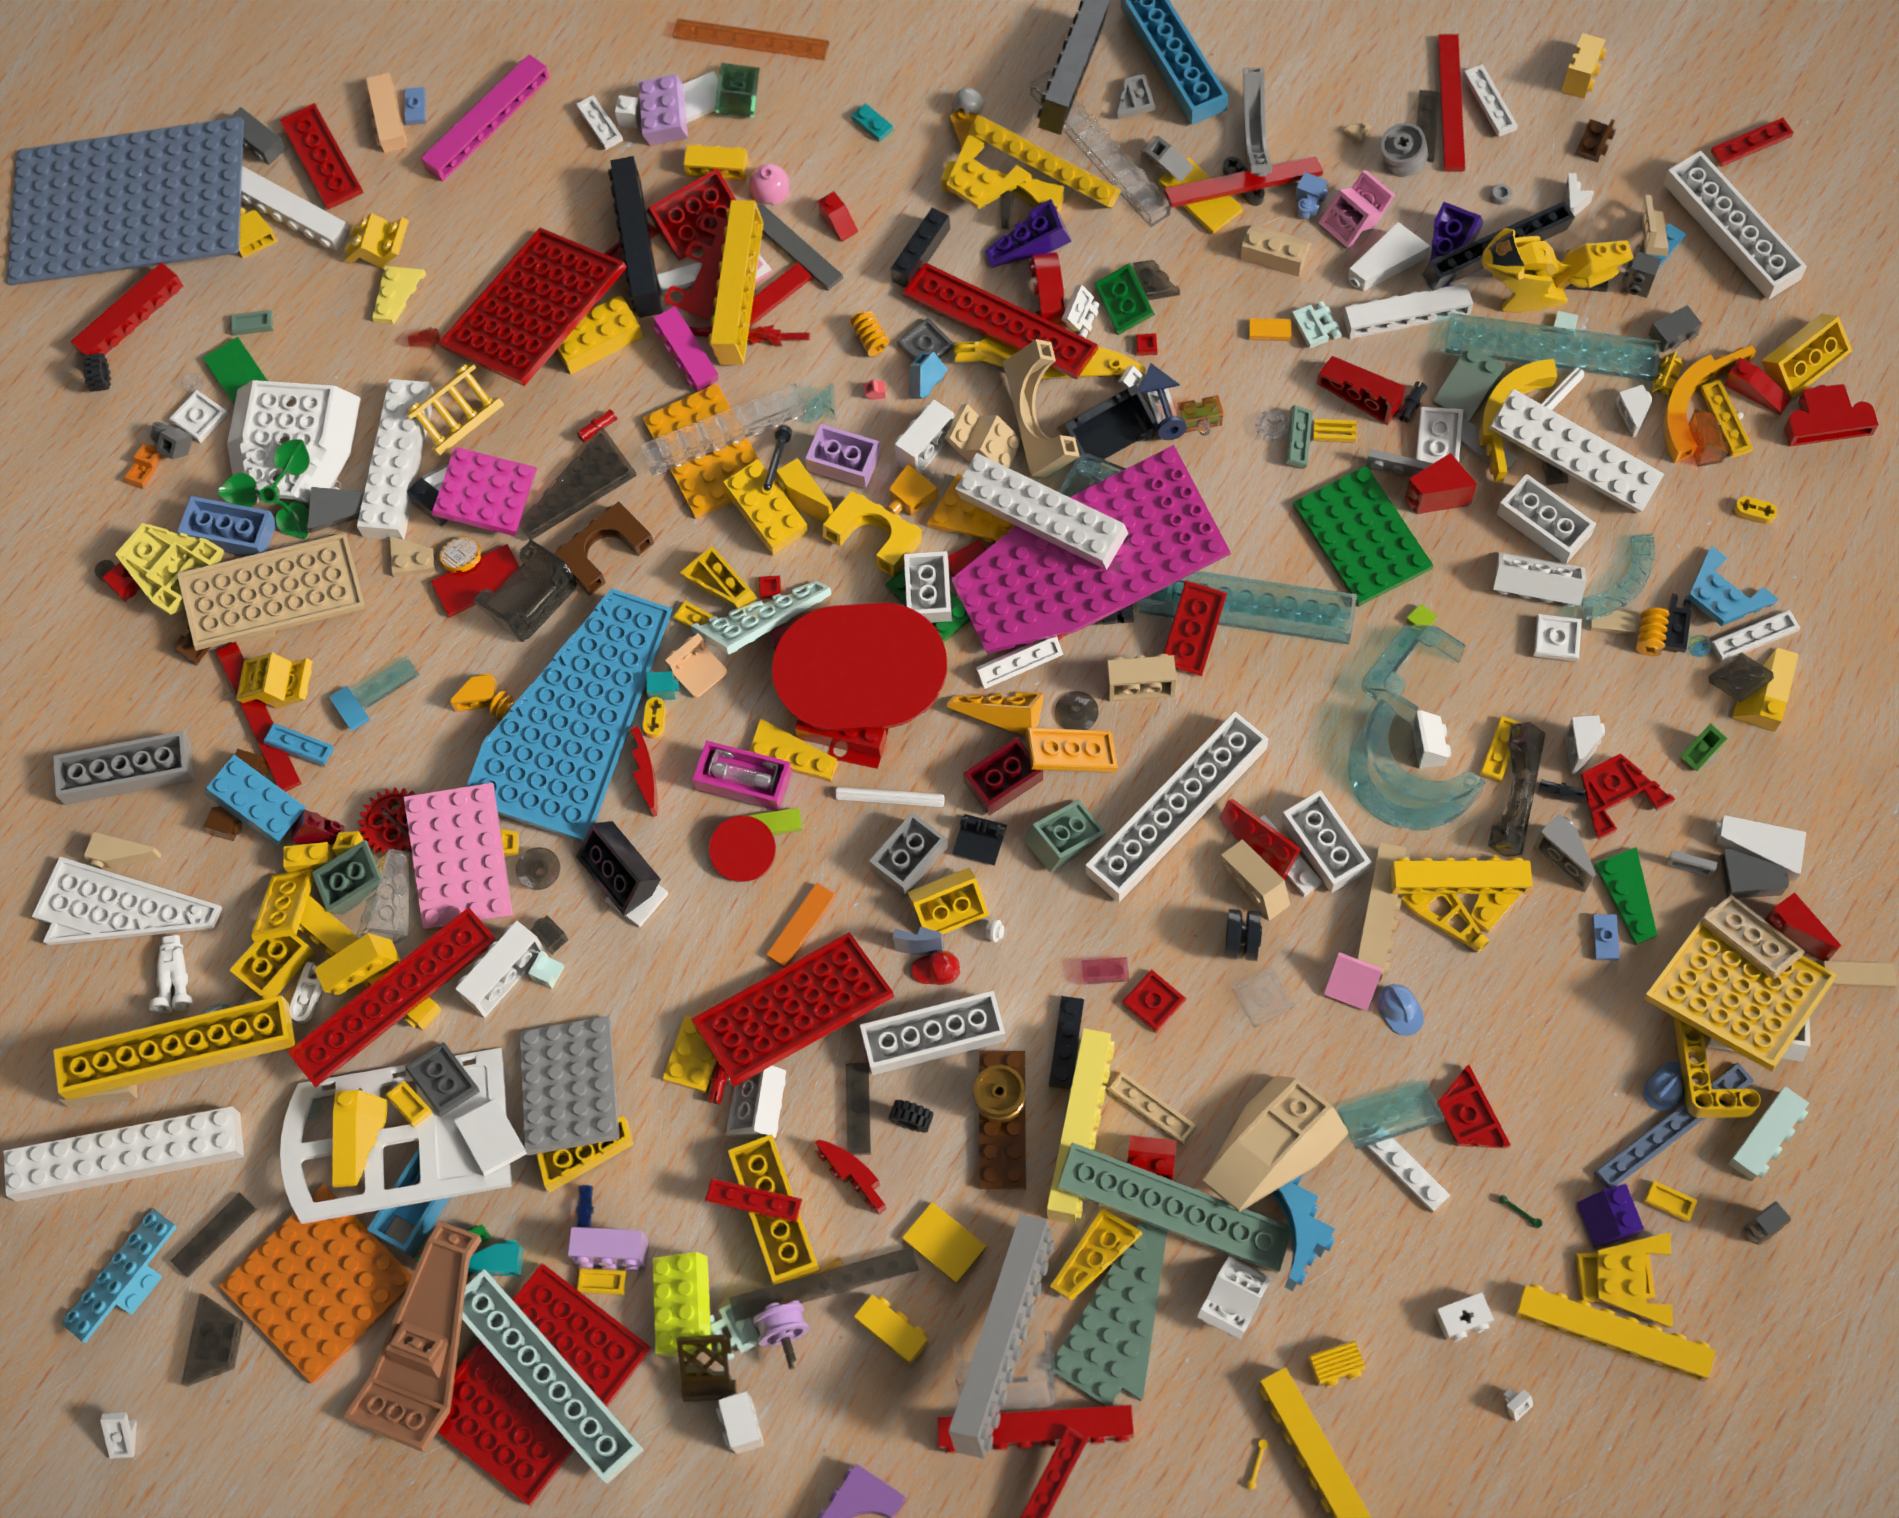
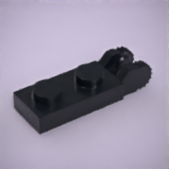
M1672 593L1668 609L1670 615L1667 618L1669 622L1666 625V640L1664 641L1665 647L1663 648L1665 650L1683 653L1687 650L1692 611L1690 610L1691 601L1687 599L1688 596L1683 601L1682 609L1676 608L1677 594Z

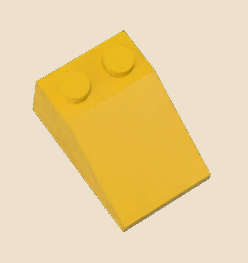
M797 458L776 470L778 477L776 483L792 505L825 523L833 513L832 504L800 460Z

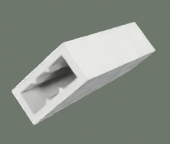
M1398 222L1349 269L1348 280L1352 286L1364 292L1425 260L1428 256L1430 245Z
M1726 815L1723 816L1720 822H1716L1714 828V835L1717 836L1716 844L1726 849H1732L1783 866L1784 874H1787L1791 881H1796L1800 876L1806 832Z

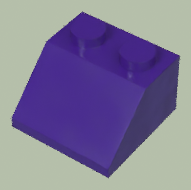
M1626 1183L1605 1189L1576 1203L1593 1248L1639 1235L1644 1229Z

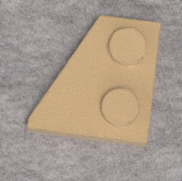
M390 537L392 574L394 577L436 571L435 552L432 548L396 537Z

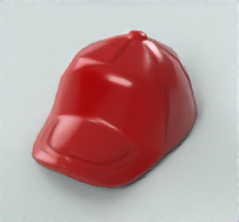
M943 950L935 951L915 960L911 967L914 979L922 984L946 985L953 983L960 975L958 958L953 953Z

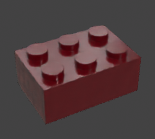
M1018 737L963 772L964 783L989 816L1044 780L1043 770L1031 769L1029 751Z

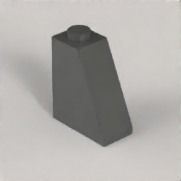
M311 487L308 533L359 518L363 492Z
M1724 849L1719 856L1726 898L1730 895L1736 899L1782 896L1789 886V878L1787 874H1784L1783 866L1732 849Z

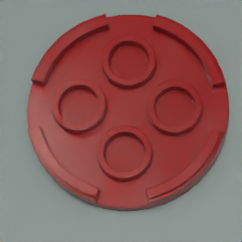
M735 816L722 822L714 831L709 844L710 859L716 870L728 880L739 883L753 881L765 875L773 865L776 857V842L771 830L759 819L751 816Z

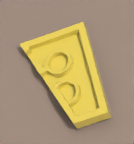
M385 266L372 317L373 321L394 324L405 308V302L417 289L416 285L426 275L425 270Z

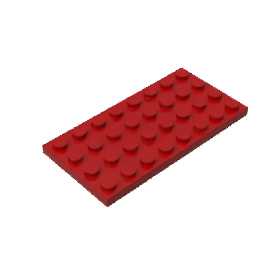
M848 932L691 1018V1021L735 1087L895 996L892 989L852 934Z

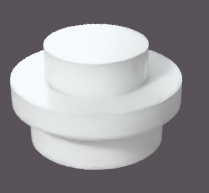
M1000 920L989 921L986 927V938L992 942H997L1003 937L1004 926Z

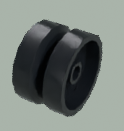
M1229 909L1225 958L1237 959L1240 954L1241 945L1244 946L1243 956L1245 960L1257 961L1262 938L1261 911L1249 910L1246 915V923L1242 924L1241 910Z

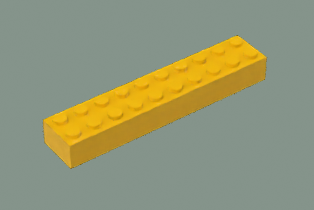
M281 995L54 1049L58 1093L67 1101L294 1047L295 1040L289 1003Z

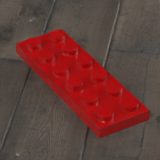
M315 103L279 119L328 210L364 193Z

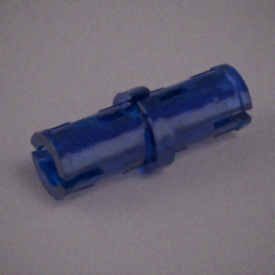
M590 1185L578 1187V1206L575 1207V1212L577 1213V1227L591 1228L594 1207L592 1206L593 1186Z

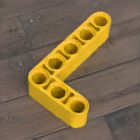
M1674 1017L1675 1035L1688 1113L1696 1118L1750 1117L1753 1115L1761 1103L1760 1095L1753 1089H1712L1703 1033ZM1685 1035L1691 1036L1694 1041L1688 1040ZM1689 1057L1695 1058L1698 1063L1692 1062ZM1692 1079L1699 1080L1701 1085L1694 1083ZM1719 1100L1726 1102L1728 1106L1721 1105ZM1743 1100L1749 1101L1752 1106L1745 1105ZM1695 1101L1702 1102L1705 1107L1697 1105Z

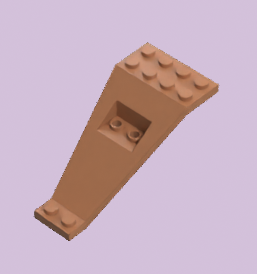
M441 1221L427 1240L371 1375L343 1416L347 1422L425 1452L451 1409L469 1259L482 1241L479 1235Z

